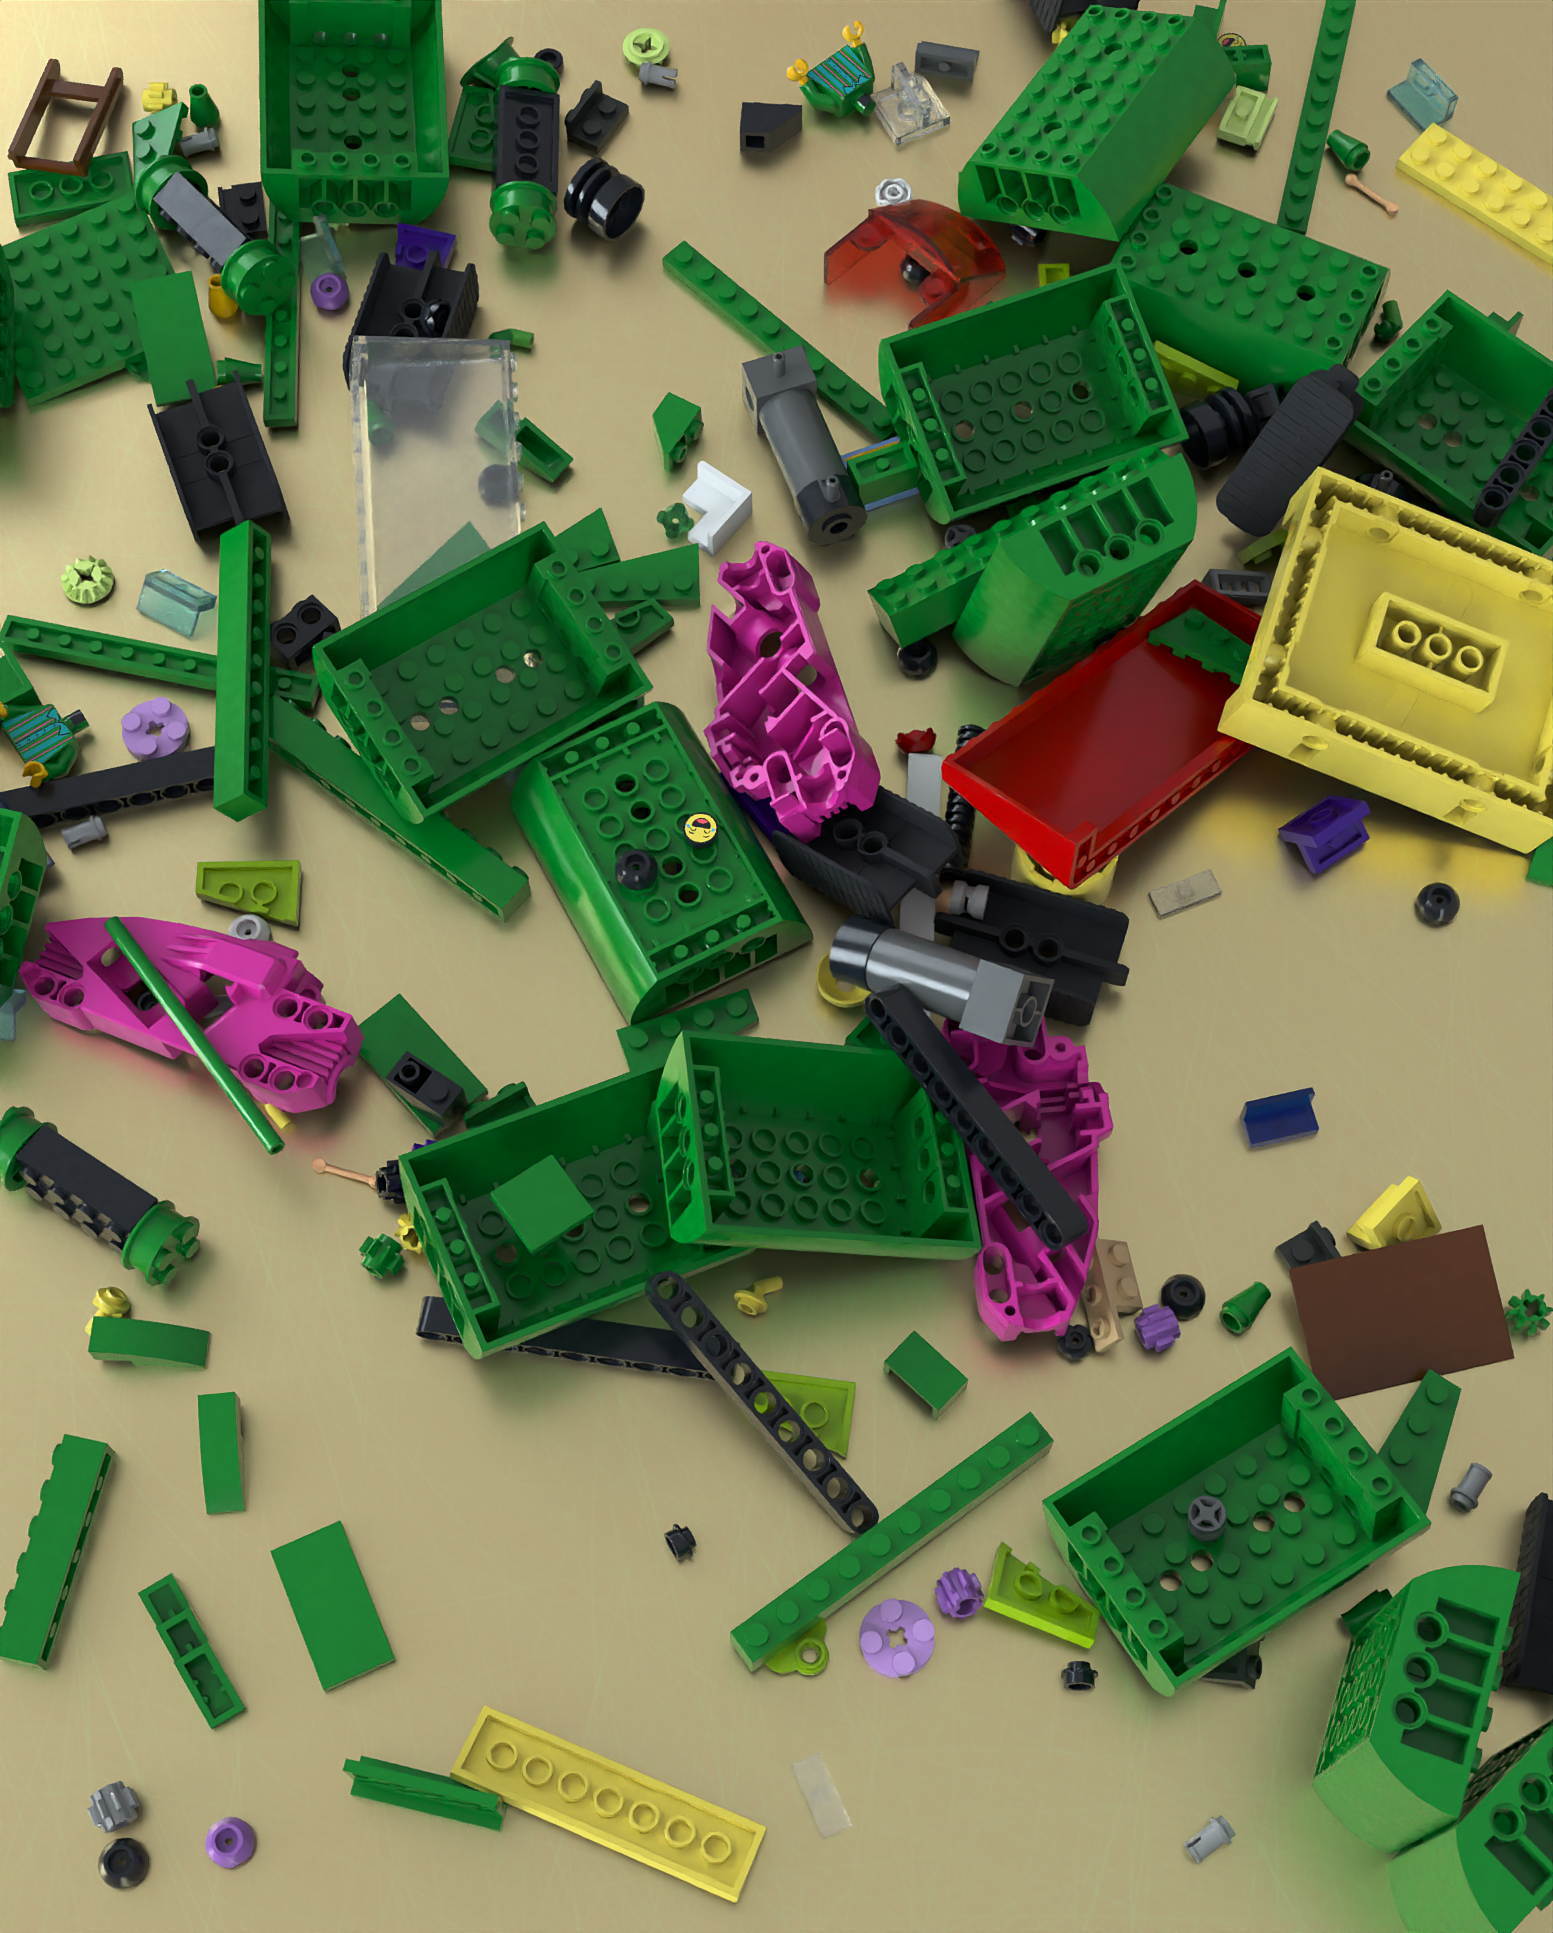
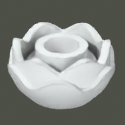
M901 178L885 179L876 187V202L887 213L896 214L903 212L912 202V188Z
M245 914L239 916L231 923L227 935L243 940L258 939L269 941L271 930L268 923L260 916ZM248 931L251 932L250 935H245L246 932H248Z

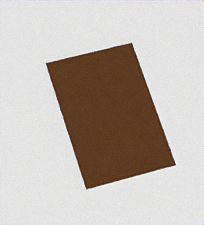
M1483 1224L1289 1269L1312 1372L1334 1400L1422 1380L1429 1369L1439 1375H1444L1515 1358Z

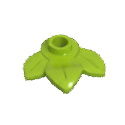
M825 1619L765 1663L767 1667L772 1671L782 1674L797 1670L805 1675H816L823 1671L829 1660V1651L823 1642L827 1630ZM807 1650H812L816 1653L817 1659L811 1663L806 1662L803 1659V1653Z

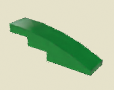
M173 1572L138 1592L156 1625V1630L174 1660L173 1663L210 1728L213 1729L244 1710L245 1706Z

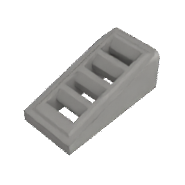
M1209 569L1201 582L1242 606L1266 604L1272 586L1270 572ZM1254 583H1258L1260 592H1255ZM1243 584H1245L1246 591L1242 589Z

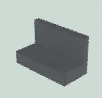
M922 41L917 44L914 72L973 82L980 51Z

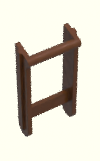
M51 58L44 69L11 142L7 157L13 161L16 168L87 177L89 164L122 90L123 71L119 67H113L105 86L59 80L61 71L59 60ZM51 97L97 103L74 155V163L25 156Z

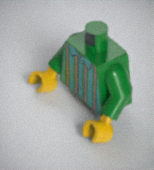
M860 21L853 23L856 35L850 32L848 25L843 29V38L848 42H852V48L847 44L810 71H808L807 62L801 58L794 62L795 67L792 65L788 68L787 77L791 81H799L800 85L798 87L814 109L832 112L839 118L847 116L855 109L863 116H868L874 111L876 102L871 97L873 96V83L876 78L865 42L862 43L860 40L864 32V27Z
M0 701V718L3 721L1 725L8 739L25 763L22 777L32 776L30 785L38 788L45 781L67 776L77 759V755L81 751L74 735L89 727L80 709L62 718L53 704L5 705Z

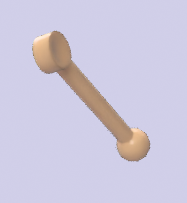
M1355 174L1347 175L1345 180L1348 185L1356 186L1386 208L1387 214H1397L1399 205L1396 202L1386 201L1358 181Z
M317 1158L312 1163L316 1173L327 1171L369 1183L372 1188H377L375 1187V1175L368 1176L327 1164L323 1158Z

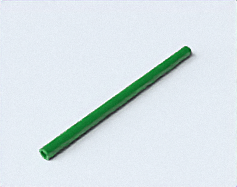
M118 916L109 918L105 922L104 928L268 1153L275 1155L282 1151L285 1147L283 1140Z

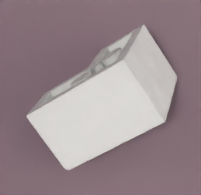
M702 460L697 465V480L682 495L683 503L703 515L688 533V541L693 544L698 543L700 549L714 557L752 515V492Z

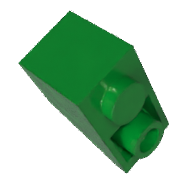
M668 392L652 414L654 436L664 469L670 472L676 462H682L690 442L693 439H698L702 433L704 423L702 422L701 407Z

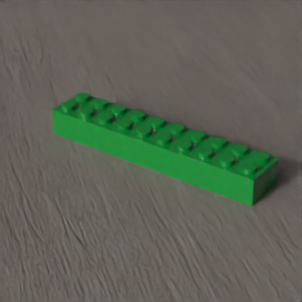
M1156 445L1143 448L1133 457L1125 461L1115 462L1107 470L1095 476L1086 477L1079 484L1065 491L1054 493L1049 499L1040 504L1028 506L1020 514L1008 520L998 521L992 528L980 534L967 537L962 543L953 548L941 550L933 558L921 564L911 565L905 572L891 579L880 581L875 587L867 590L879 622L898 645L904 648L958 621L998 542L1028 528V524L1032 520L1043 514L1051 517L1059 513L1060 507L1071 500L1078 499L1081 502L1089 498V494L1096 488L1104 484H1108L1110 488L1120 483V478L1128 472L1138 469L1140 473L1170 457Z

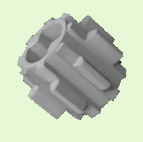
M121 1781L106 1785L89 1797L92 1806L87 1808L92 1822L94 1826L102 1827L106 1834L117 1831L138 1818L135 1808L139 1807L140 1804L134 1790L130 1789V1787L125 1788L124 1783Z

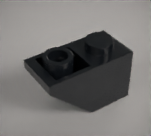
M742 102L740 151L770 153L802 130V105Z
M408 1051L404 1053L385 1077L386 1081L415 1109L445 1130H448L468 1104L464 1089Z

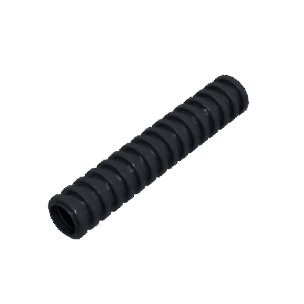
M973 724L959 727L955 752L965 746L971 738H976L986 730ZM949 787V801L947 802L945 821L951 825V828L956 833L965 862L961 867L947 863L937 875L943 880L955 882V879L961 880L963 872L968 869L967 860L970 855V841L973 835L971 832L974 828L973 822L975 821L974 813L976 809L954 789Z

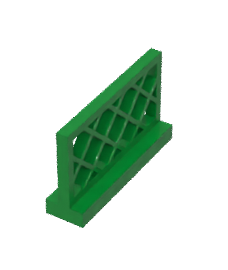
M361 1756L359 1762L350 1759L345 1760L343 1771L354 1780L350 1793L351 1796L501 1833L508 1803L503 1802L497 1795L478 1791L447 1776L370 1757Z

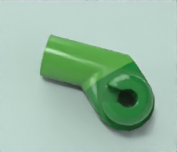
M1395 300L1387 301L1382 305L1385 320H1382L1380 325L1376 323L1374 326L1375 336L1381 341L1391 340L1403 328L1398 303Z
M513 328L493 332L488 338L490 340L488 349L491 352L502 354L505 351V343L531 349L534 342V333Z

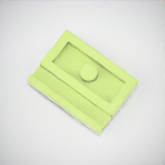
M1238 85L1236 96L1229 103L1216 137L1242 146L1248 144L1254 146L1253 149L1258 151L1277 108L1279 98L1269 99L1266 98L1264 93Z

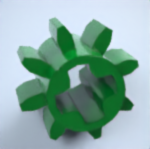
M383 1233L378 1238H375V1240L368 1236L359 1248L360 1255L364 1257L360 1264L368 1272L379 1278H383L388 1272L395 1276L405 1262L402 1260L403 1257L399 1255L403 1247Z
M1525 1289L1521 1295V1300L1516 1296L1511 1297L1508 1304L1514 1309L1509 1310L1505 1314V1319H1511L1514 1325V1333L1519 1330L1527 1331L1530 1338L1536 1333L1537 1327L1543 1331L1548 1328L1550 1323L1544 1317L1549 1316L1553 1312V1308L1546 1306L1543 1300L1544 1294L1538 1297L1531 1295L1529 1289ZM1527 1309L1533 1312L1531 1317L1524 1314Z

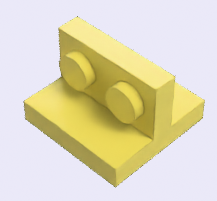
M1408 1176L1399 1186L1391 1184L1346 1233L1351 1242L1366 1249L1374 1250L1434 1236L1442 1229V1226L1420 1181Z

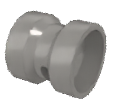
M955 879L949 913L956 915L968 913L972 918L983 920L990 886L979 884L973 887L968 886L966 881Z

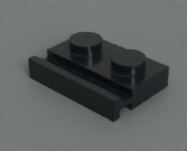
M262 182L231 185V189L224 190L222 187H218L220 208L253 240L268 238Z

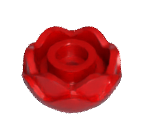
M927 728L926 731L912 730L906 734L901 732L897 734L895 744L904 754L929 751L935 745L937 735L933 732L932 728Z

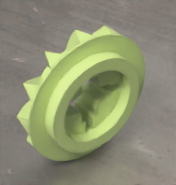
M640 28L628 34L624 39L623 55L626 56L628 64L635 63L638 69L641 67L642 62L648 63V61H652L653 65L658 64L662 66L663 60L669 58V40L664 33L657 29ZM651 43V50L642 54V50H645Z
M90 555L88 559L81 560L77 557L74 564L71 566L66 565V572L64 575H61L62 588L67 597L75 602L83 604L94 603L104 598L112 589L114 583L113 572L103 558L97 560ZM91 574L95 581L94 583L93 581L86 580L82 583L79 575L89 576Z

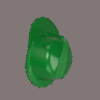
M508 37L494 51L476 62L463 75L460 85L462 87L464 84L472 85L481 80L495 88L494 73L496 69L507 58L511 56L520 57L512 47L514 37Z

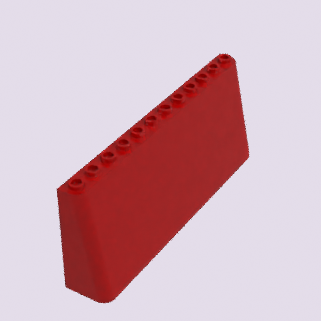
M1196 579L1186 586L1177 589L1171 597L1164 602H1159L1149 613L1140 616L1135 623L1124 631H1119L1106 644L1098 646L1084 660H1079L1073 668L1063 675H1058L1052 683L1041 691H1036L1030 699L1020 706H1015L1008 715L998 722H993L986 731L976 738H971L965 746L954 754H949L942 762V780L1070 890L1080 886L1255 747L1252 744L1217 731L1226 701L1240 687V685L1229 680V674L1224 672L1212 673L1202 668L1203 662L1188 655L1185 659H1182L1172 654L1173 648L1161 643L1157 647L1147 642L1150 631L1194 607L1249 646H1253L1262 616Z

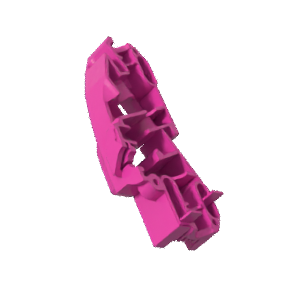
M758 541L754 544L755 551L749 561L745 563H729L725 561L719 567L720 571L717 582L734 598L736 610L734 617L730 620L713 604L711 606L707 653L711 658L715 672L718 705L714 709V720L703 732L711 749V758L719 766L730 787L739 793L746 792L755 801L771 796L770 806L776 810L779 822L801 842L806 844L820 836L821 825L824 821L823 816L829 819L832 817L831 812L835 814L840 812L839 807L842 809L848 808L847 802L851 805L855 804L861 811L873 806L881 774L872 747L858 732L817 613L821 604L812 576L786 549L768 541ZM781 632L783 634L780 637L782 645L779 651L770 658L761 657L760 645L763 639L770 633ZM810 664L816 670L817 676L813 683L804 686L797 679V675L801 669Z
M111 917L82 918L47 923L44 929L50 936L49 940L52 943L46 942L44 945L46 950H41L39 954L41 956L40 959L37 958L34 963L24 961L18 972L32 997L49 1016L82 1030L98 1029L173 1060L181 1055L183 1051L198 1056L160 1003L149 1010L140 1011L124 994V992L136 987L142 981V978L104 928L105 922ZM119 917L197 1024L219 1005V1002L205 982L214 975L234 981L231 987L225 985L227 994L234 1006L207 1029L203 1030L201 1027L200 1029L233 1074L250 1090L255 1099L264 1104L276 1106L282 1112L286 1110L291 1113L324 1108L335 1101L340 1074L347 1067L354 1066L364 1036L351 1014L326 1005V1001L321 994V990L324 987L323 983L306 970L301 960L296 959L299 955L298 951L273 941L243 940L220 932L182 923L144 917ZM114 947L120 954V957L113 964L105 967L101 961L102 955L108 949ZM319 1024L324 1026L321 1029H316Z
M1044 1015L1033 1048L995 1042L960 1029L959 1022L945 1018L941 1030L943 1036L1012 1123L1019 1121V1128L1029 1136L1031 1129H1036L1038 1138L1028 1142V1144L1038 1156L1040 1152L1042 1162L1083 1212L1088 1222V1232L1085 1236L1058 1251L1049 1249L1030 1226L1019 1233L1002 1206L1009 1198L963 1140L982 1249L977 1252L978 1258L973 1276L979 1315L1001 1341L1016 1340L1017 1335L1021 1334V1331L1031 1333L1055 1329L1056 1336H1063L1067 1331L1085 1284L1099 1231L1098 1148L1099 1142L1109 1138L1114 1128L1109 1110L1108 1093L1104 1092L1099 1082H1089V1065L1085 1045L1074 1046L1073 1041L1066 1036H1047ZM1061 1252L1059 1259L1051 1263L1049 1257ZM993 1265L999 1269L1000 1273L989 1275L984 1270V1266ZM992 1299H998L1003 1303H996Z

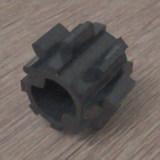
M1010 224L1011 227L1009 228L1014 233L1012 239L1021 246H1033L1034 248L1043 242L1049 233V230Z
M399 1159L387 1161V1167L379 1168V1171H376L375 1187H377L379 1198L383 1197V1200L391 1199L392 1205L406 1203L399 1171Z

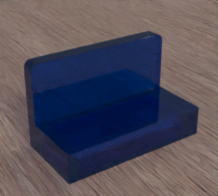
M1313 1087L1246 1102L1239 1117L1249 1149L1317 1134L1319 1126L1311 1105L1315 1096Z

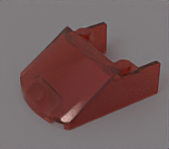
M922 199L868 209V218L824 253V283L828 286L870 252L880 248L889 239L932 273L919 287V297L928 307L908 323V330L965 312L1006 278V267L1003 258L995 244L982 229L967 217L961 216L957 211Z

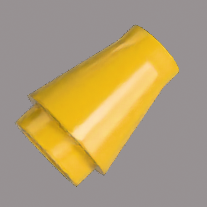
M213 274L207 281L209 286V310L220 318L231 317L237 311L238 304L236 300L231 299L224 293L220 281L221 274Z

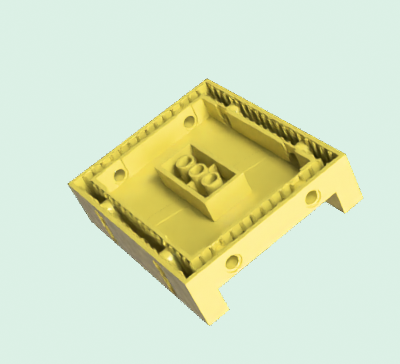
M1318 466L1289 501L1281 526L1282 529L1289 531L1240 687L1226 701L1217 731L1528 854L1553 837V562Z

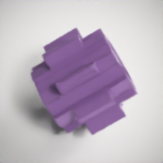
M1157 1303L1142 1309L1140 1316L1134 1320L1137 1335L1146 1350L1155 1347L1156 1352L1172 1347V1343L1175 1342L1174 1339L1180 1338L1181 1332L1178 1321L1169 1306L1160 1308Z
M959 1567L953 1568L949 1572L945 1571L941 1579L937 1580L936 1584L938 1587L935 1588L938 1596L937 1601L943 1613L950 1612L953 1618L959 1617V1619H965L969 1615L973 1616L977 1613L978 1607L982 1606L981 1599L984 1598L981 1591L982 1586L976 1574L972 1573L969 1575L966 1569L960 1570Z

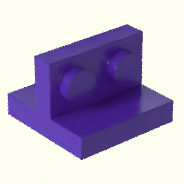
M1330 794L1280 827L1278 831L1283 841L1298 845L1310 872L1318 874L1370 839L1361 819L1369 815L1371 811L1366 801Z

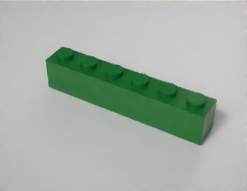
M64 1434L62 1443H58L53 1451L52 1465L54 1467L50 1480L46 1479L42 1485L40 1492L41 1508L38 1516L35 1515L30 1522L28 1530L29 1545L27 1551L22 1552L18 1559L16 1573L19 1575L15 1588L9 1590L4 1603L6 1616L3 1625L0 1626V1660L45 1671L47 1669L115 1451L107 1443Z

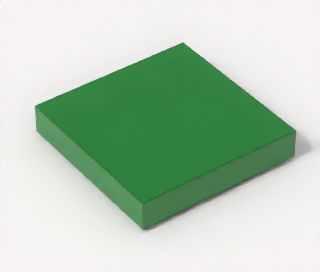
M552 1154L490 1193V1198L532 1255L594 1216V1210Z

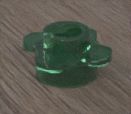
M674 503L668 506L665 511L661 510L657 514V522L663 524L666 529V536L671 539L677 538L679 533L685 530L690 531L694 527V520L689 518L688 511L682 503ZM676 518L678 522L674 523L672 520Z

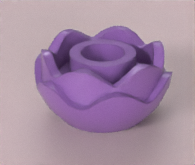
M335 273L321 274L313 281L310 288L314 304L324 310H337L342 307L350 294L347 282Z
M226 1817L214 1823L209 1829L205 1841L206 1852L211 1861L224 1868H233L247 1860L253 1852V1829L248 1823L237 1817ZM232 1838V1844L226 1845V1840Z

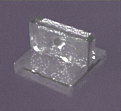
M903 62L892 66L891 87L870 95L876 102L875 113L897 146L950 124L949 113L924 75L915 76L913 72L907 70Z

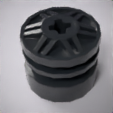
M596 157L588 160L573 176L564 197V210L581 224L588 225L593 232L605 240L613 242L621 238L637 220L645 200V190L641 184L625 174H620L617 168L610 166L602 158Z
M1225 386L1217 392L1207 395L1204 401L1196 400L1178 409L1189 435V439L1181 443V446L1189 460L1198 469L1207 470L1225 461L1227 456L1234 457L1242 451L1248 450L1257 438L1256 424L1251 410L1241 394L1233 387Z

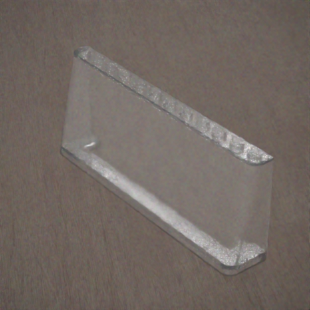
M354 335L350 354L349 379L360 620L521 533L520 522L525 520L524 503H519V492L523 491V473L517 472V462L521 461L522 450L521 442H516L515 432H519L520 416L519 412H514L513 402H517L518 384L517 382H512V372L516 371V353L510 352V340ZM526 654L524 662L528 666L534 667L533 657H528V654ZM499 669L496 671V677L500 682L509 683L514 680L513 674L509 670ZM444 700L439 703L440 710L445 714L451 715L458 710L456 704L451 700ZM415 716L410 720L411 723L428 721L423 716Z

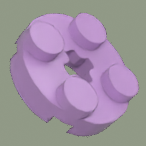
M157 697L154 700L137 705L124 715L121 722L123 741L130 754L140 761L142 759L151 760L182 753L187 746L185 742L188 739V734L190 736L191 731L183 710L165 697ZM153 727H163L161 729L162 735L156 737L154 734H150L148 736Z
M884 1600L881 1604L874 1606L862 1621L859 1638L863 1657L875 1672L885 1677L899 1678V1676L917 1673L928 1663L935 1645L934 1626L925 1611L916 1604L906 1600ZM898 1629L905 1632L904 1639L908 1641L905 1646L898 1644L895 1648L890 1647V1638L887 1636V1633L890 1630L896 1632Z

